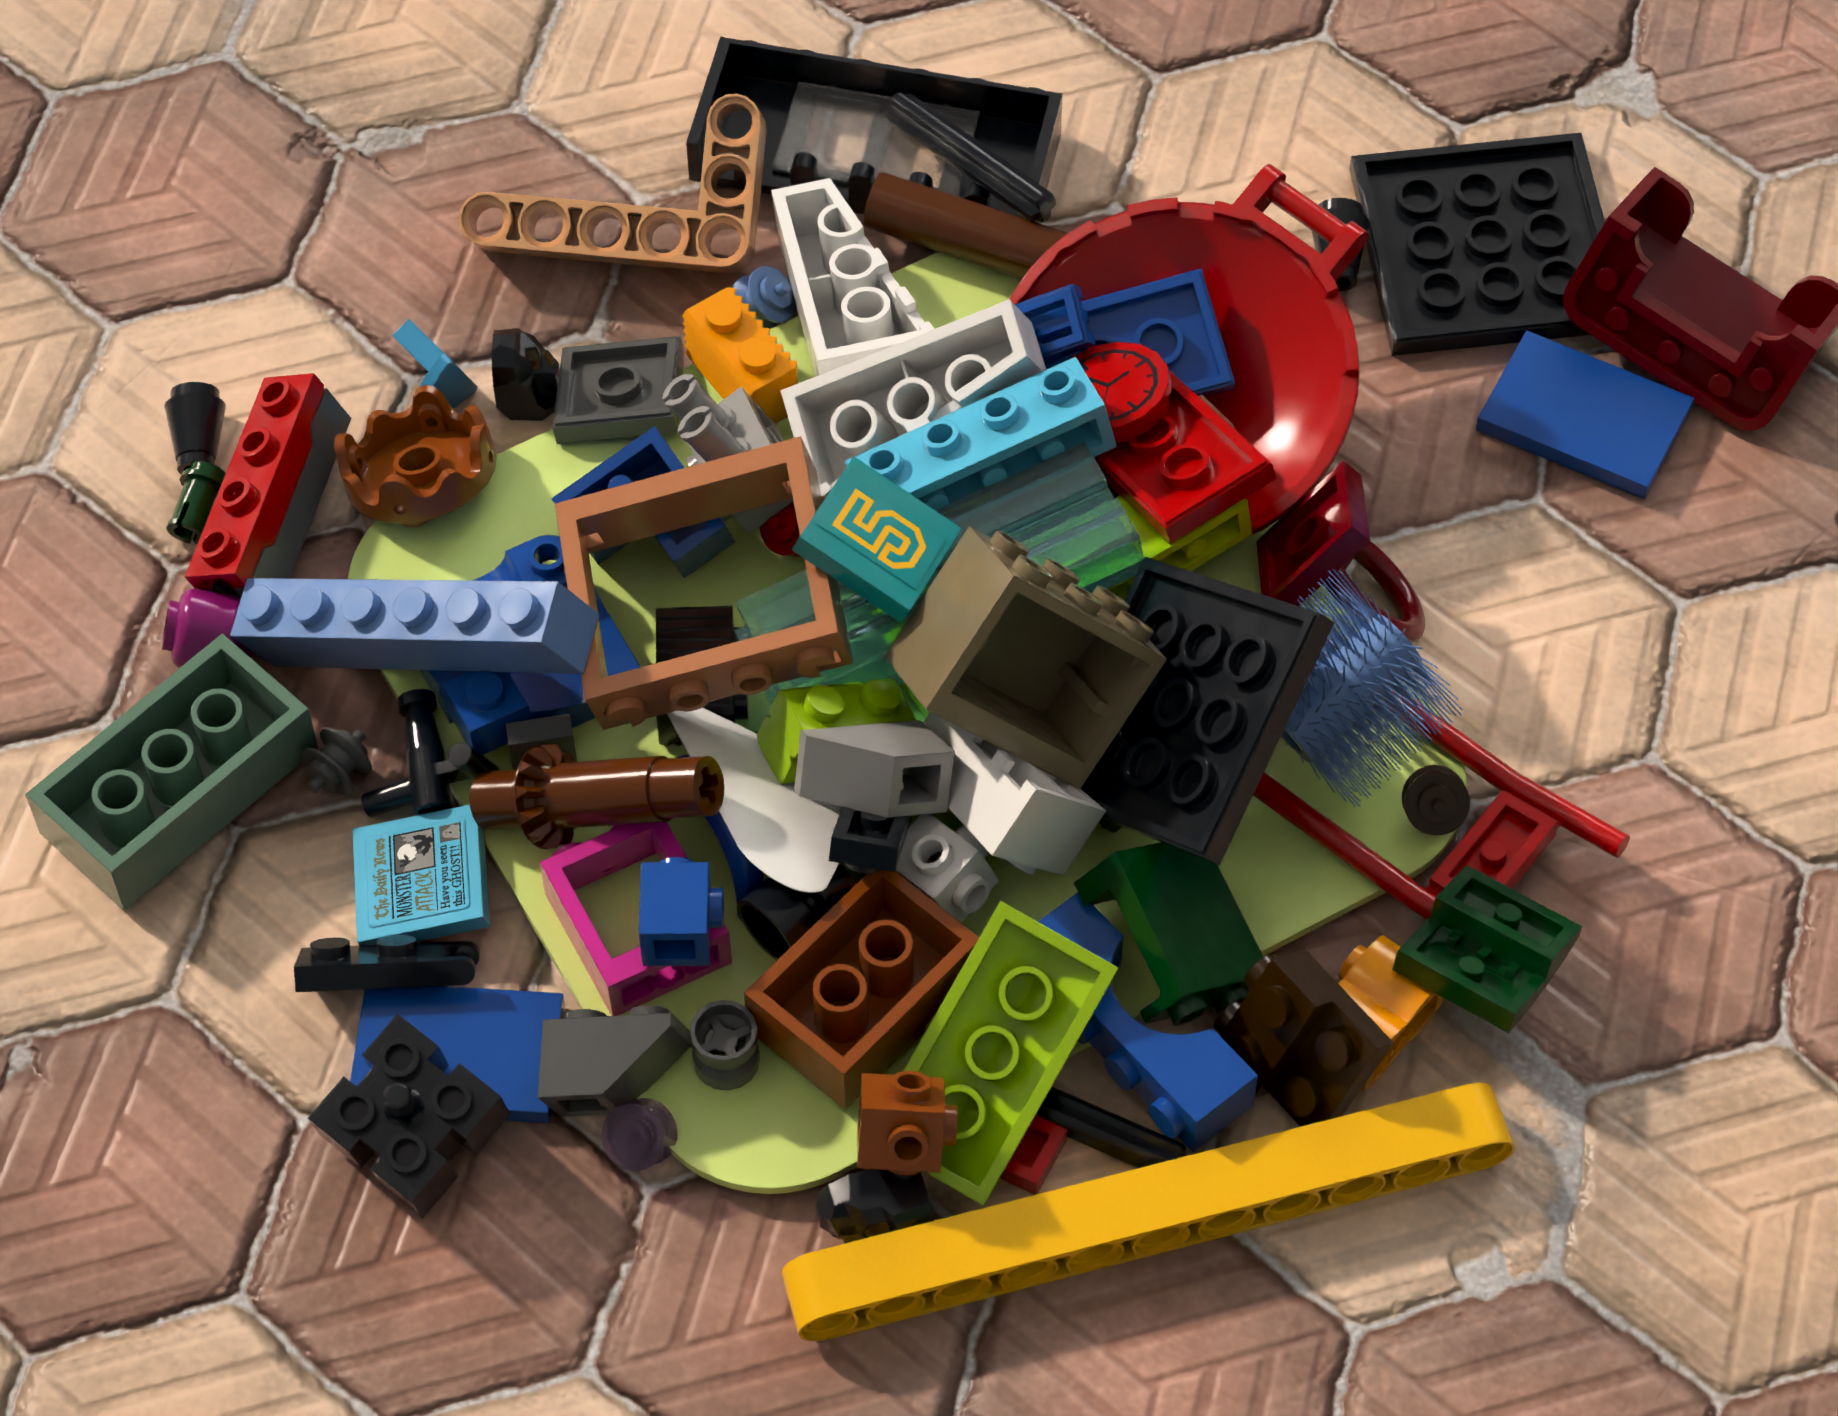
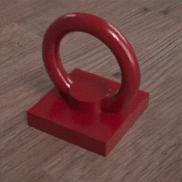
M1343 460L1304 496L1291 511L1256 541L1261 594L1300 606L1301 604L1297 600L1301 603L1303 601L1299 596L1304 601L1306 597L1309 598L1308 595L1311 596L1312 593L1308 588L1314 593L1315 591L1312 587L1315 590L1321 587L1317 582L1321 585L1324 584L1320 580L1321 578L1342 601L1326 580L1328 579L1332 586L1341 593L1339 588L1328 578L1330 577L1348 594L1328 572L1329 570L1350 592L1332 570L1334 569L1356 594L1341 572L1345 575L1366 602L1356 584L1345 571L1354 559L1372 575L1386 592L1400 618L1399 620L1389 615L1390 621L1401 632L1405 629L1403 634L1413 644L1421 638L1425 629V616L1422 605L1413 587L1400 569L1379 547L1371 542L1362 475ZM1326 587V589L1328 590V592L1337 600V598H1336V597L1331 593V591ZM1365 595L1376 613L1379 614L1374 603ZM1378 607L1381 615L1388 619L1387 613Z

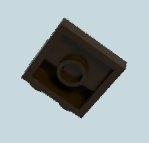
M1305 948L1279 957L1269 954L1256 962L1247 972L1244 982L1251 990L1244 1001H1237L1228 1006L1215 1020L1213 1029L1258 1075L1255 1098L1270 1093L1300 1127L1341 1117L1394 1042Z

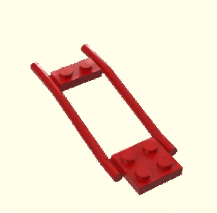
M1420 707L1419 709L1442 734L1423 715L1422 717L1436 734L1423 720H1421L1431 733L1415 720L1432 741L1414 724L1420 733L1501 791L1429 878V884L1426 888L1267 773H1263L1253 794L1254 797L1425 919L1430 917L1436 896L1466 865L1513 889L1554 839L1559 826L1616 858L1620 857L1630 840L1628 834L1520 774L1450 723L1447 724L1440 716L1437 715L1440 719L1439 721L1429 712L1432 718L1442 727L1441 729ZM1409 710V712L1417 719L1413 712Z

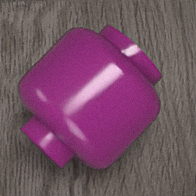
M188 589L181 595L179 602L169 600L162 650L171 651L173 663L180 668L223 633L251 658L253 652L230 637L241 598L231 594Z

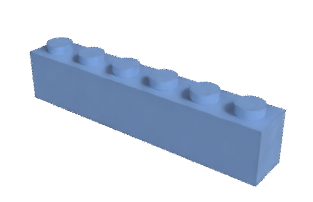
M247 578L230 637L274 667L584 674L599 613L558 581Z

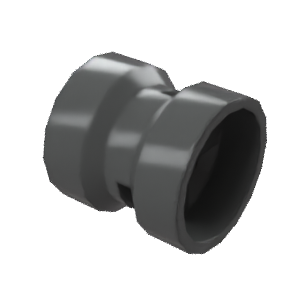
M715 1001L699 1009L692 1019L690 1027V1040L693 1049L692 1057L696 1074L704 1084L714 1089L728 1091L741 1088L753 1079L759 1068L760 1052L757 1043L758 1029L755 1017L747 1007L735 1001ZM716 1053L725 1054L726 1056L716 1055Z

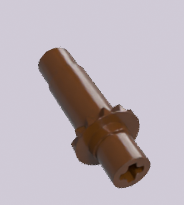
M558 744L536 745L524 754L518 769L479 773L472 782L469 802L472 816L477 825L482 829L521 828L527 839L534 846L540 849H553L560 845L571 843L574 829L580 827L668 822L673 818L713 816L720 810L723 803L724 778L719 764L711 756L683 758L650 756L574 762L572 753L562 752Z

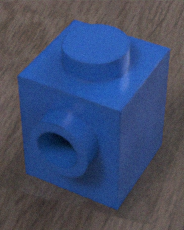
M670 857L660 862H641L639 942L643 966H710L711 928H723L724 891L723 888H711L709 862H693L682 857Z

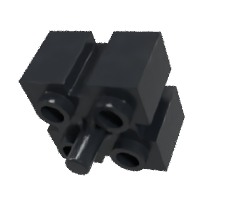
M397 1013L362 1054L371 1069L357 1086L343 1076L308 1117V1120L320 1136L361 1169L372 1156L376 1158L377 1161L370 1170L380 1184L423 1219L458 1177L449 1163L454 1155L464 1146L476 1156L511 1114L502 1097L460 1063L449 1076L446 1075L444 1071L449 1064L439 1046Z

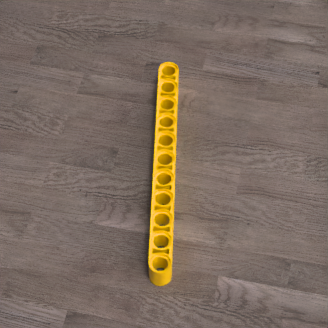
M1481 1082L1471 1083L813 1251L789 1261L783 1267L781 1275L798 1335L806 1341H823L1481 1171L1496 1166L1509 1158L1515 1151V1144L1492 1085Z

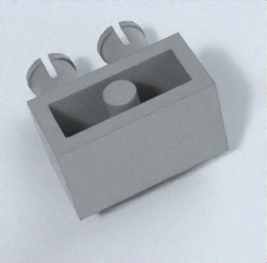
M684 374L675 378L663 393L664 404L669 409H672L682 420L678 427V433L685 442H688L693 452L687 458L689 466L784 441L776 424L742 386L717 404L700 386L692 374ZM793 498L720 518L725 522L730 517H733L748 534H751L772 516H775L792 503Z

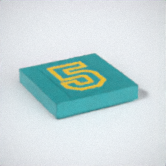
M853 456L791 550L901 623L962 528Z

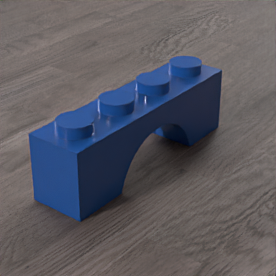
M1078 892L1038 921L1117 966L1120 970L1123 935L1094 905L1085 906ZM1114 977L1078 1042L1083 1045L1089 1042L1104 1058L1106 1070L1115 1083L1125 1091L1133 1089L1149 1105L1148 1110L1151 1118L1169 1138L1178 1136L1194 1152L1254 1106L1258 1075L1213 1028L1192 1034H1169L1148 1028L1133 1019L1123 1009L1112 988Z

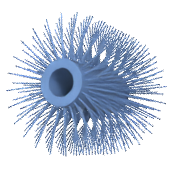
M1332 569L1350 592L1329 570L1328 572L1348 593L1346 594L1328 577L1341 591V593L1338 592L1326 579L1342 601L1321 578L1320 580L1337 598L1336 600L1317 582L1334 600L1333 602L1320 590L1331 604L1329 605L1312 587L1328 608L1308 588L1330 615L1310 595L1308 596L1316 603L1319 609L1306 597L1308 602L1317 613L1320 612L1325 617H1327V614L1335 623L1281 737L1286 741V745L1288 744L1301 757L1302 763H1304L1303 759L1310 763L1319 780L1320 777L1312 763L1334 793L1335 791L1327 779L1346 802L1347 800L1337 787L1354 806L1355 804L1345 792L1360 807L1347 790L1359 802L1361 801L1350 791L1352 789L1361 795L1354 784L1367 798L1369 797L1358 784L1370 796L1371 794L1350 771L1368 789L1369 787L1366 785L1367 782L1362 777L1363 775L1375 789L1376 787L1362 770L1381 788L1364 770L1365 768L1381 784L1370 772L1373 771L1382 778L1371 764L1372 762L1387 778L1375 764L1376 762L1391 777L1374 757L1390 770L1382 759L1384 757L1393 767L1384 756L1385 754L1399 770L1401 769L1380 745L1402 765L1391 754L1393 752L1402 760L1388 741L1393 744L1408 762L1409 760L1391 739L1410 759L1412 758L1394 740L1396 739L1410 752L1402 741L1404 739L1416 753L1415 749L1401 732L1422 752L1404 733L1405 731L1421 746L1410 733L1411 731L1422 742L1409 723L1428 744L1429 742L1414 724L1431 741L1432 739L1421 729L1415 720L1431 733L1421 720H1423L1436 734L1422 717L1423 715L1442 734L1419 707L1441 729L1442 727L1432 718L1429 712L1439 721L1440 719L1428 704L1447 724L1448 722L1430 701L1451 723L1452 721L1435 704L1434 700L1449 713L1439 701L1440 699L1455 716L1457 715L1439 693L1460 715L1461 713L1443 693L1461 710L1463 709L1435 682L1437 681L1459 700L1430 672L1449 686L1450 684L1422 663L1423 660L1438 669L1437 666L1419 655L1415 648H1423L1412 645L1403 634L1405 629L1401 632L1390 621L1388 610H1386L1387 619L1381 615L1369 593L1379 613L1377 614L1357 583L1354 581L1366 602L1342 572L1341 574L1356 594L1338 573ZM1299 596L1302 599V601L1308 606V608L1311 611H1313L1312 608L1303 600V598ZM1297 600L1305 609H1307L1299 600ZM1333 604L1341 611L1342 614H1340L1337 611ZM1418 696L1422 699L1426 706L1420 701ZM1409 710L1413 712L1417 719L1409 712ZM1380 736L1384 738V740L1389 744V746L1383 741V739ZM1376 738H1378L1386 746V748ZM1371 749L1376 752L1380 759L1371 751ZM1362 756L1368 761V763L1373 767V769L1365 762ZM1352 769H1354L1359 774L1363 781L1353 772ZM1345 778L1351 783V785L1356 789V791L1347 783Z

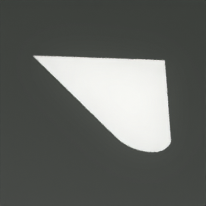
M703 707L694 711L684 712L677 710L667 713L690 757L711 756L719 764L724 778V799L719 812L737 846L747 859L764 874L791 889L807 893L825 890L839 864L828 860L831 837L842 807L800 797L794 791L795 783L781 784L772 772L758 744L756 733Z

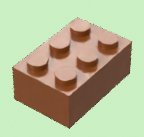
M882 870L878 873L866 874L744 992L745 1007L755 1017L758 1039L844 1110H847L860 1097L862 1073L883 1074L924 1033L926 1024L938 1011L978 941L979 936L896 871Z

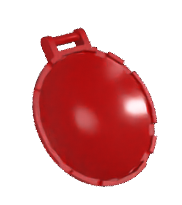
M1267 164L1258 172L1233 204L1215 201L1214 205L1198 202H1179L1177 197L1153 199L1127 205L1128 210L1106 217L1094 224L1091 220L1082 224L1062 237L1035 262L1010 297V300L1017 304L1064 286L1075 284L1081 287L1084 299L1080 301H1085L1202 268L1236 383L1233 390L1205 398L1235 426L1236 431L1272 463L1276 476L1275 480L1246 497L1248 500L1252 535L1264 530L1285 516L1320 482L1334 462L1345 441L1358 397L1359 353L1354 325L1336 281L1361 251L1369 234L1368 231L1353 221L1345 224L1286 183V174L1272 164ZM1272 202L1330 244L1321 254L1263 212Z

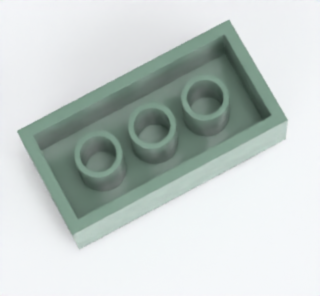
M222 633L34 786L25 796L39 833L125 911L302 763L301 752L305 748L317 750L318 745L308 707Z

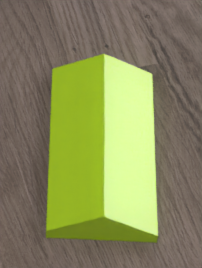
M1001 900L903 1070L917 1071L928 1077L944 1078L945 1104L957 1105L958 1107L955 1147H942L940 1173H926L985 1206L1119 970L1117 966Z

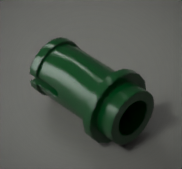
M196 461L191 464L189 469L183 470L179 479L183 489L172 518L166 527L167 532L171 536L190 544L194 532L193 541L195 544H198L226 474L220 467L212 463Z

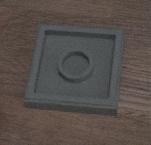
M681 336L562 348L552 427L556 443L564 444L641 436L654 426L660 434L677 433L679 416L664 404L665 402L662 397L667 386L675 378L683 375L685 352Z

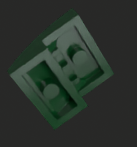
M1466 865L1436 896L1430 917L1398 950L1392 970L1499 1029L1510 1033L1555 975L1579 938L1583 926Z

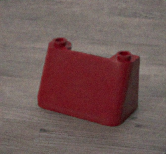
M1654 167L1608 216L1565 288L1563 294L1564 309L1569 319L1579 328L1673 389L1694 397L1695 403L1727 424L1743 431H1755L1763 428L1782 407L1837 329L1838 283L1824 276L1810 275L1794 284L1783 300L1773 295L1682 236L1692 220L1694 201L1689 191L1680 182Z

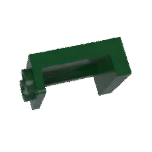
M1160 842L1115 851L1074 882L1085 906L1116 900L1160 989L1159 998L1140 1011L1145 1024L1170 1018L1174 1026H1179L1202 1016L1213 1007L1217 1015H1220L1231 1004L1237 1001H1244L1250 992V988L1245 984L1244 978L1250 968L1263 958V955L1218 865Z

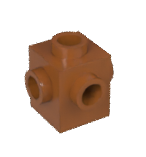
M901 1071L894 1075L862 1073L857 1126V1168L889 1170L898 1175H914L920 1172L940 1173L942 1147H955L958 1119L957 1105L945 1104L944 1078L928 1077L917 1071Z

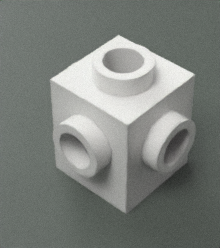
M931 814L920 815L909 827L895 871L959 922H962L970 913L981 908L986 902L990 890L999 882V879L985 860L989 852L966 827L960 826L954 832Z

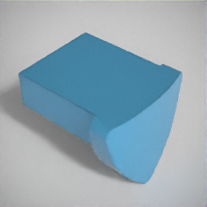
M410 319L392 335L428 371L420 386L430 385L436 387L443 393L453 408H456L477 390L478 386Z

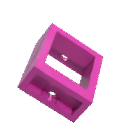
M667 822L614 825L610 831L586 842L566 844L556 850L550 858L540 862L545 895L611 1016L623 1014L634 1007L647 1003L732 963L730 936L725 923L723 928H711L710 966H643L640 946L611 959L575 893V890L656 853L660 860L670 857L687 858Z

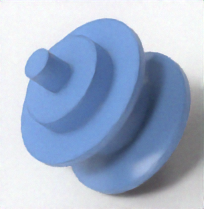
M758 267L750 276L739 278L732 287L736 288L737 296L743 297V303L749 304L750 312H756V319L763 320V328L771 329L777 323L786 322L795 313L796 303L790 281L782 272L774 267Z

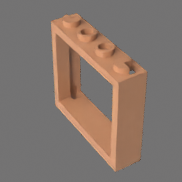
M801 436L555 503L568 590L598 612L589 553L793 498L801 536L823 503L817 470ZM804 559L815 621L611 676L607 674L598 618L584 674H581L584 699L603 730L631 723L632 727L641 724L647 718L677 710L684 712L698 710L714 700L737 694H758L769 689L774 684L800 677H821L820 672L853 664L838 581Z

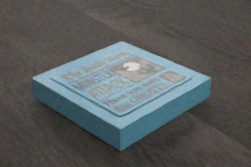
M470 804L352 829L357 943L359 945H376L378 939L390 935H410L416 938V942L490 927L484 829L475 822Z

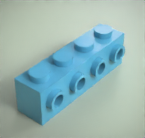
M1074 357L855 457L953 522L1116 448L1117 445L1106 406L1079 361ZM852 458L845 461L846 467Z

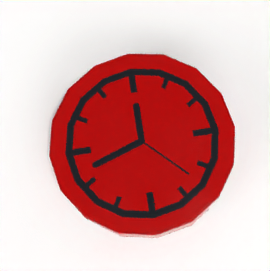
M1113 342L1093 346L1071 357L1077 358L1103 400L1116 443L1127 442L1148 432L1166 415L1170 406L1169 396L1171 391L1173 392L1172 380L1167 364L1156 351L1141 344Z

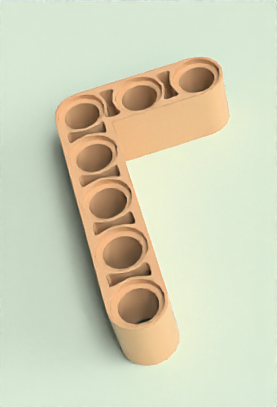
M737 93L726 94L713 103L709 109L706 122L698 211L481 192L469 197L461 206L458 216L459 227L464 236L483 250L494 253L715 273H736L750 263L756 246L767 132L766 121L756 104L747 96ZM734 111H745L752 116V125L749 132L738 139L725 137L722 132L724 119ZM728 170L742 171L746 175V185L743 192L737 197L730 199L718 196L716 185L719 177ZM489 208L501 209L504 222L499 232L491 237L480 236L477 231V220L481 213ZM548 213L560 214L563 227L559 236L551 242L538 241L535 236L537 221ZM608 218L619 220L622 233L616 244L606 248L596 246L593 233L598 223ZM672 223L678 225L681 230V239L678 246L668 253L656 252L652 246V237L656 229L663 224ZM723 229L738 231L740 246L736 253L728 258L714 257L711 252V241L715 234Z

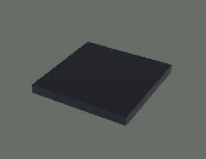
M1582 133L1351 156L1349 170L1356 200L1362 204L1364 214L1369 219V234L1366 245L1392 356L1519 343L1526 330L1547 339L1590 335L1569 319L1563 306V294L1567 284L1605 223Z
M1145 557L1124 601L1130 606L1127 613L1138 618L1154 631L1149 640L1167 660L1081 787V790L1106 810L1101 819L1220 866L1335 622L1320 613Z

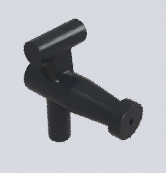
M413 689L401 694L397 701L399 713L401 716L406 717V760L409 777L362 794L361 802L364 811L370 818L413 803L416 816L453 808L450 783L470 778L474 780L481 772L499 771L500 768L464 742L453 745L448 754L449 760H446L445 751L433 715L437 710L436 695L428 689Z

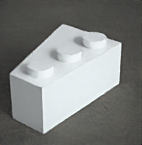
M930 712L923 723L955 751L948 808L992 856L1006 859L1009 863L1028 874H1034L1038 868L1064 875L1106 810L1081 789Z

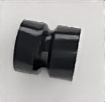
M841 863L838 864L827 888L816 893L797 891L767 877L737 903V911L750 935L762 949L777 961L847 894L856 883Z

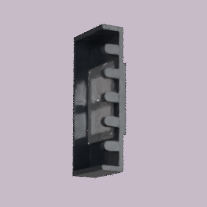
M720 37L686 146L689 180L701 182L706 122L709 109L720 97L726 94L737 93L747 96L753 101L766 121L767 132L761 193L772 194L771 190L830 178L852 211L864 215L866 202L873 183L879 172H885L1024 218L890 122L886 116V110L891 105V97L896 93L912 94L1047 189L1061 137L1063 93L1045 91L1035 87L1027 88L990 82L981 78H966L930 72L920 68L912 69L876 63L866 59H852L816 53L811 50H798L761 44L752 40L743 41ZM734 111L728 114L722 125L723 135L730 139H738L745 136L751 128L752 116L745 111ZM728 170L719 177L717 185L745 189L746 175L739 170Z

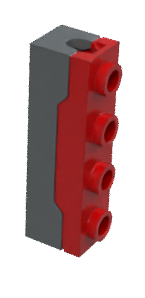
M315 373L265 377L263 379L184 576L195 589L231 594L241 598L247 578L290 579L336 460L335 437L338 433H346L351 421L349 414L329 390L324 388V384Z

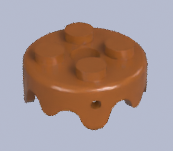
M423 385L417 388L413 395L412 405L403 412L373 411L368 416L366 431L359 444L356 443L352 435L347 433H338L334 440L340 475L350 502L359 513L366 517L389 524L418 527L432 519L451 513L474 499L489 483L495 472L497 455L489 428L479 408L472 404L464 410V414L459 413L449 404L440 390L430 385Z

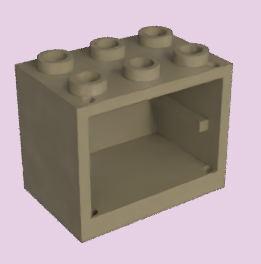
M969 526L884 657L926 710L1081 789L1167 658L1149 640L1154 631L1141 620L1127 613L1130 606L1119 596L1097 585L1093 593L1077 585L1080 578L1075 573L1051 558H1047L1043 565L1027 558L1030 551L1023 544L1000 530H996L991 538Z

